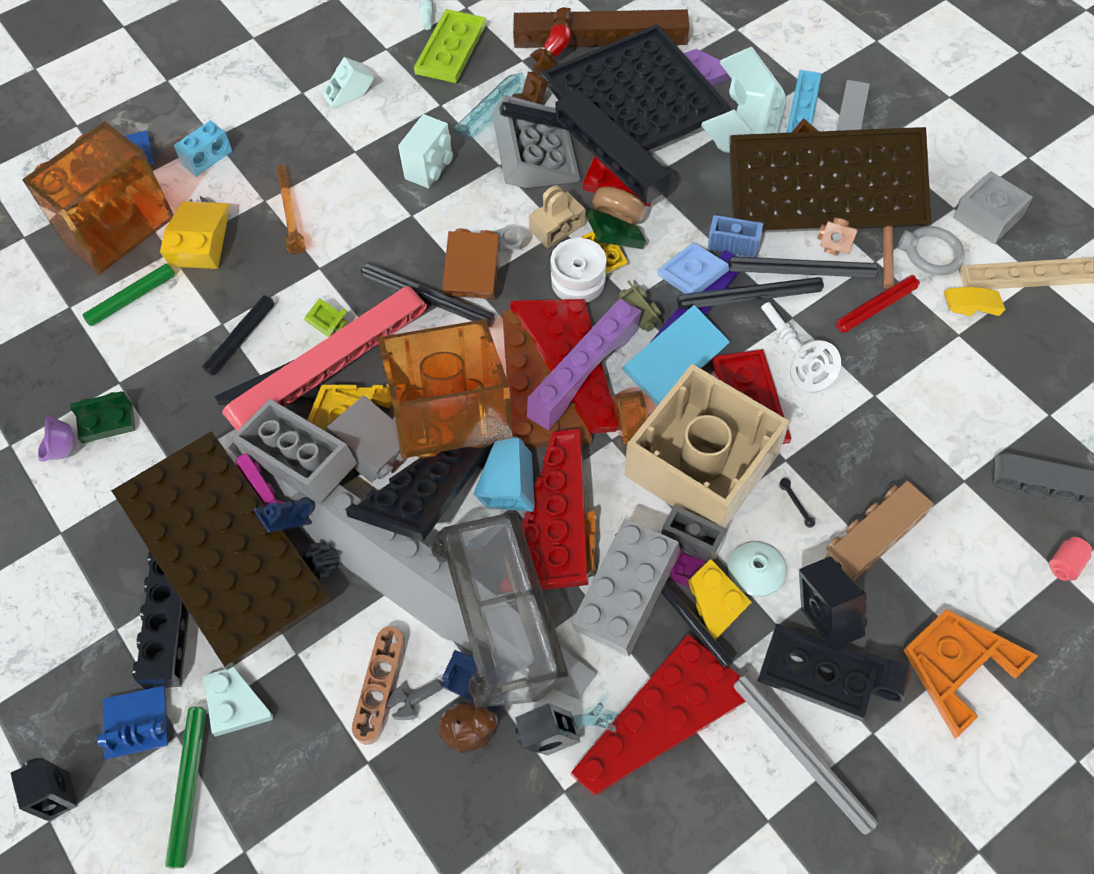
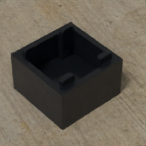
M829 556L800 568L801 611L830 647L835 650L864 637L865 626L867 625L865 617L867 593L864 590H860L844 572L842 565L839 562L836 563Z

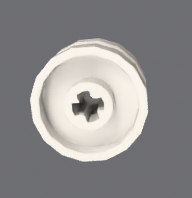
M573 238L560 243L553 250L550 259L551 283L553 291L559 298L585 299V303L596 299L603 292L606 283V256L599 244L590 239Z

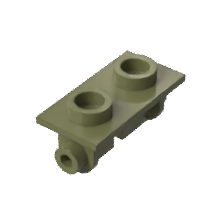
M628 280L627 282L631 288L620 291L619 299L641 310L640 328L649 332L654 329V324L657 321L663 326V322L659 319V316L662 315L661 311L653 302L648 305L644 300L648 295L640 285L634 287Z

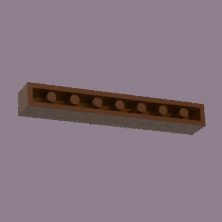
M688 9L571 11L569 24L571 39L567 47H603L656 24L665 31L676 45H688L690 28ZM556 12L513 13L514 48H544L543 45L554 25V14Z

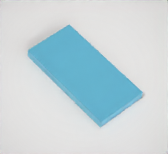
M693 305L627 362L622 370L658 406L691 364L701 369L724 349L730 341Z

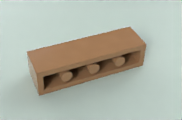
M906 481L900 488L896 485L893 486L884 496L886 500L882 504L874 503L866 511L865 515L867 517L861 522L856 519L846 529L847 535L842 539L837 536L826 547L828 550L826 557L831 556L836 563L839 562L844 572L853 582L925 518L934 505L909 481Z

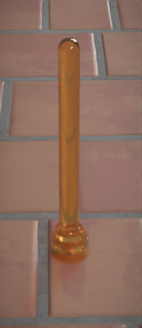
M279 164L276 170L288 229V235L285 238L286 250L291 254H299L306 249L305 239L297 229L286 167Z

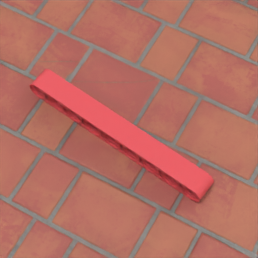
M410 286L402 288L231 401L223 409L222 414L238 431L269 399L283 407L288 406L419 317L425 311L427 304Z

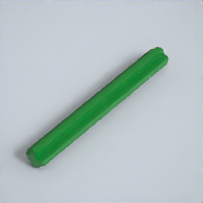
M190 707L187 712L165 866L170 869L184 868L186 862L206 710L203 707Z

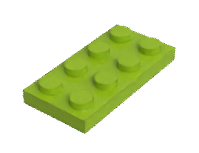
M445 9L414 66L415 74L457 83L487 25L486 17Z

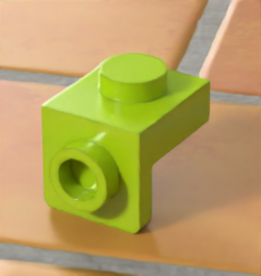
M319 298L305 316L304 321L327 337H330L334 331H339L346 324L347 320L344 319L347 310L343 308L339 312Z

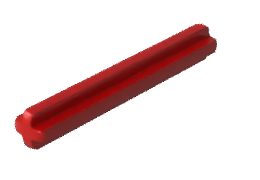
M915 275L908 276L837 319L836 328L841 333H846L916 290L920 284L919 279Z

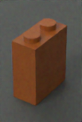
M464 228L448 231L442 289L444 294L451 297L496 300L501 240L498 234L491 230H481L480 233H472Z

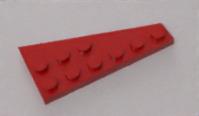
M687 634L572 770L571 776L593 796H597L638 768L652 762L656 757L668 750L670 751L709 727L716 720L730 714L746 703L734 688V684L741 676L730 667L724 669L710 651Z

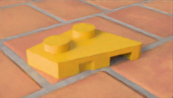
M711 559L688 580L691 592L696 597V607L699 616L703 617L706 629L715 640L752 603Z

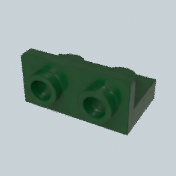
M123 391L111 392L104 396L87 398L70 404V409L76 416L78 440L82 444L135 431L133 405Z

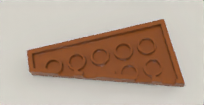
M511 310L502 311L510 436L520 438L527 448L548 447L552 432L580 429L582 444L592 443V437L574 409L575 404L572 400L565 413L550 430L545 429L527 417L528 397L551 371L534 347V340L528 331H524L521 327V320L517 314H513Z

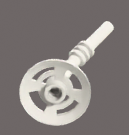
M770 302L765 303L761 308L776 327L777 335H780L779 337L783 340V343L788 344L795 352L790 363V376L794 384L808 392L820 391L831 385L837 378L841 368V357L836 347L823 340H814L802 345L796 338L797 334L790 328L789 323L785 324ZM814 347V351L807 352V349ZM825 348L831 354L832 363H829L828 356L823 352ZM819 355L822 356L823 362L817 358ZM802 365L807 370L806 374L802 369ZM796 367H798L800 375L804 377L803 382L797 376ZM823 371L828 372L821 381L813 383V377L820 375Z

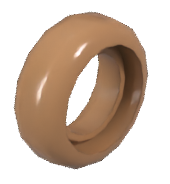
M614 187L599 188L592 200L596 210L630 224H637L642 221L646 211L644 203L639 198Z

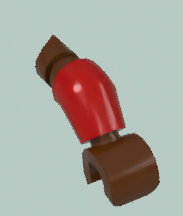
M562 7L557 9L554 14V25L543 45L545 49L539 48L530 54L537 61L533 65L532 72L542 76V71L556 66L553 56L557 58L569 45L571 39V30L569 28L571 8Z

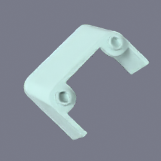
M753 47L722 59L720 64L732 78L729 93L731 98L737 102L738 108L737 111L732 110L704 121L701 126L714 140L719 149L730 153V135L779 132L786 104V96L783 88Z

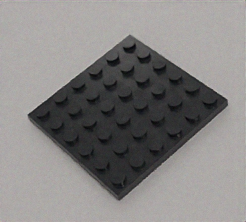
M658 24L541 72L542 77L549 81L548 88L558 100L578 89L585 96H588L599 109L604 110L607 116L615 123H618L622 130L630 137L635 138L637 143L646 151L702 127V122L731 111L730 105Z

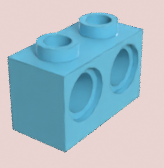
M211 120L173 145L181 164L196 177L233 152L225 131Z

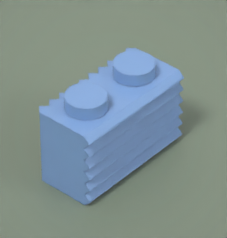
M713 215L708 250H713L714 252L718 250L719 253L725 250L733 253V255L757 257L763 223Z

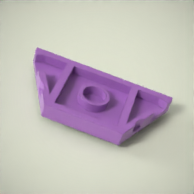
M698 49L684 53L711 85L731 78L720 64L721 60Z

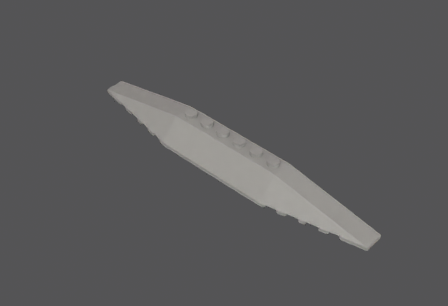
M234 442L228 447L236 457L243 455ZM261 468V477L265 483L269 482L276 492V500L294 502L307 497ZM338 484L320 504L314 501L315 508L308 515L312 524L299 527L309 541L313 544L320 542L323 545L330 544L331 548L336 551L338 562L440 637L452 640L474 653L478 652L485 655L496 663L507 665L529 678L531 676L538 679L543 684L578 700L596 677V673L483 585L422 542L347 517L346 508L353 503L358 505L362 500Z

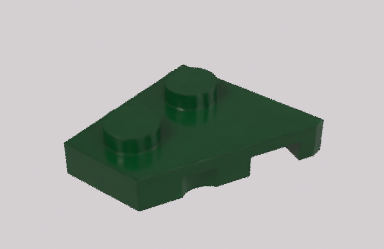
M594 208L588 209L586 217L599 243L637 249L644 248L646 240L639 227Z

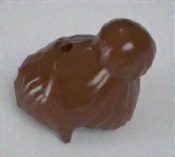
M460 702L451 707V709L444 711L439 720L438 733L450 749H454L459 753H465L466 751H474L486 746L494 734L498 721L496 715L489 708L479 706L476 703Z

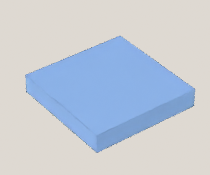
M693 242L657 269L659 277L684 294L702 292L728 272L729 265Z

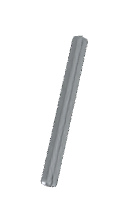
M747 675L742 676L734 684L735 690L861 833L866 835L873 831L878 824L876 819Z

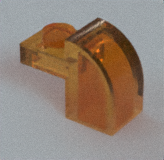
M623 390L618 394L611 395L614 410L617 414L618 433L623 445L632 439L648 419L646 403L641 390Z

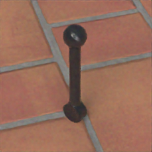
M787 478L781 479L779 483L780 489L788 493L805 519V526L808 528L814 527L815 519L808 515L790 488V480Z

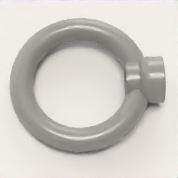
M935 226L921 227L913 232L905 230L898 245V249L906 251L910 261L917 268L932 275L952 274L963 265L965 260V250L960 240L951 232ZM925 236H933L946 241L954 251V260L947 265H935L927 262L917 252L916 247L919 239Z

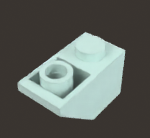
M344 57L329 83L325 86L322 95L332 108H337L362 97L374 77L365 64Z

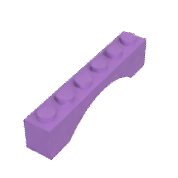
M619 299L528 397L527 417L545 429L550 430L565 413L576 392L594 368L612 351L624 347L638 331L641 310Z

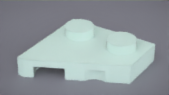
M234 667L229 670L225 669L204 675L211 731L215 737L274 720L272 713Z

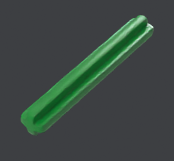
M166 263L84 312L82 316L89 326H93L174 277L175 273L170 265Z

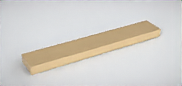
M1094 257L961 265L959 273L963 287L986 289L1094 283Z

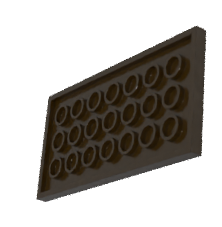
M926 127L730 135L729 137L733 218L763 223L762 233L820 230L821 225H827L829 220L834 221L835 217L850 221L848 226L858 229L915 227L932 224Z
M212 431L111 490L226 670H229L331 602L329 595L283 530L267 532L254 512L255 508L265 507V505Z

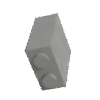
M364 395L326 428L327 433L347 444L357 462L353 468L371 483L379 476L382 479L386 477L393 468L392 464L396 460L400 462L404 460L411 451L409 445L413 437Z

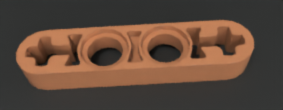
M393 626L383 628L376 637L352 723L354 737L359 743L364 745L375 743L382 733L388 710L387 702L392 695L405 646V640L401 631ZM391 635H394L397 643L391 644L389 650L390 655L394 656V658L386 655L387 645L384 642V639L389 640ZM380 663L391 665V671L385 677L375 675V668ZM372 692L383 694L382 703L376 707H371L367 704V697ZM364 711L372 714L370 725L374 728V731L368 732L366 736H363V733L359 730L360 727H365L369 717L367 714H363Z

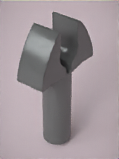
M435 679L412 693L403 692L401 686H399L390 696L387 707L390 709L400 702L406 704L403 710L392 714L393 719L412 720L417 718L414 713L416 704L443 689L442 682L439 679Z

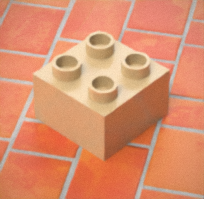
M691 364L627 443L625 476L672 507L676 505L725 528L779 455L790 421Z

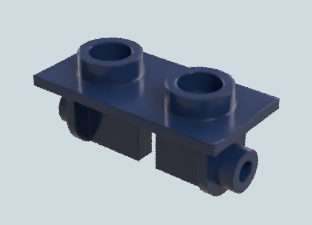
M303 497L294 502L278 504L272 502L265 507L255 508L254 512L267 532L270 533L311 525L312 521L308 515L315 508V503L312 499Z

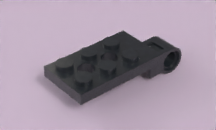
M777 623L757 681L862 721L865 717L871 694L894 702L904 701L912 670L902 662L884 659L871 653L863 656L842 647L833 650L826 641ZM791 656L801 658L804 662V668L801 670L791 668L788 658ZM821 667L830 669L833 672L834 679L832 681L822 680L818 675V669Z

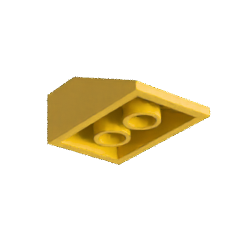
M181 202L164 230L160 249L161 255L170 267L218 269L230 210L229 203Z

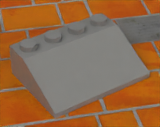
M503 95L492 117L505 184L532 188L578 182L580 175L570 133L567 130L501 116L499 111L502 102L555 113V108Z

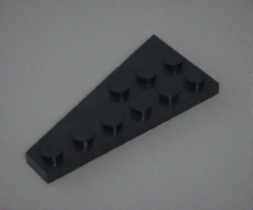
M481 418L475 419L456 432L453 440L445 445L440 443L433 448L434 453L426 458L421 456L389 478V484L378 491L373 489L367 493V499L356 505L353 503L346 508L347 517L424 542L493 447L496 438H499L503 433L502 424Z

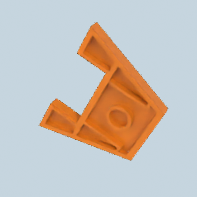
M947 609L904 649V653L954 739L959 737L978 718V715L954 692L991 657L1015 679L1038 657V655Z

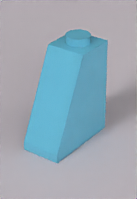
M514 436L496 438L473 493L488 509L533 511L532 453L520 438Z

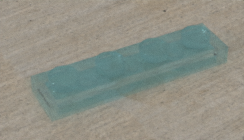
M523 73L508 75L452 128L457 136L467 135L469 137L477 133L478 127L492 118V113L503 95L512 96V94L518 93L521 90L520 86L526 80Z

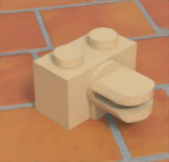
M554 185L543 194V207L534 210L529 215L530 232L548 249L585 225L586 209L572 195L564 192L558 185Z

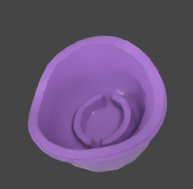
M48 415L45 420V436L38 449V460L41 462L64 459L73 448L74 433L71 426L66 422L56 419L54 415Z

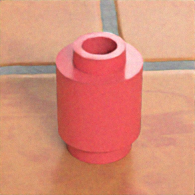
M1071 537L1069 540L1064 541L1049 562L1052 573L1064 581L1076 580L1092 557V547L1088 542L1078 537Z

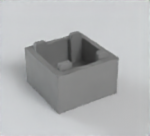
M990 171L961 199L953 218L993 244H996L1023 217L1033 197Z

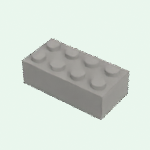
M271 399L231 437L241 453H247L251 461H257L261 468L318 504L326 498L357 464L346 443Z
M624 518L571 622L575 630L630 657L680 554L678 541Z

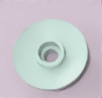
M748 542L740 545L732 552L728 561V574L730 580L743 593L750 596L763 597L776 592L781 587L786 576V565L780 553L770 545L762 542ZM760 562L763 564V568H756L753 563Z

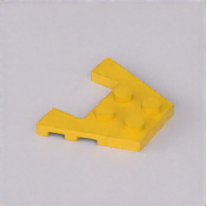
M321 385L307 421L326 431L328 425L363 395L376 405L399 411L406 392V386L396 385V388H383V385H373L372 388H356V385Z

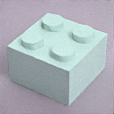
M423 114L398 145L406 180L429 189L433 182L439 179L445 166L451 163L453 152L451 150V136L449 135L448 123Z

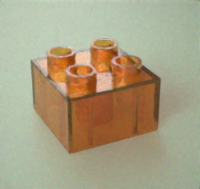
M106 121L89 133L79 136L72 145L49 161L38 165L32 173L22 179L63 245L98 275L102 274L170 222L174 215L143 150Z
M486 319L377 337L385 389L401 459L415 456L428 458L437 455L441 451L468 446L486 447L495 441L513 438L510 386Z

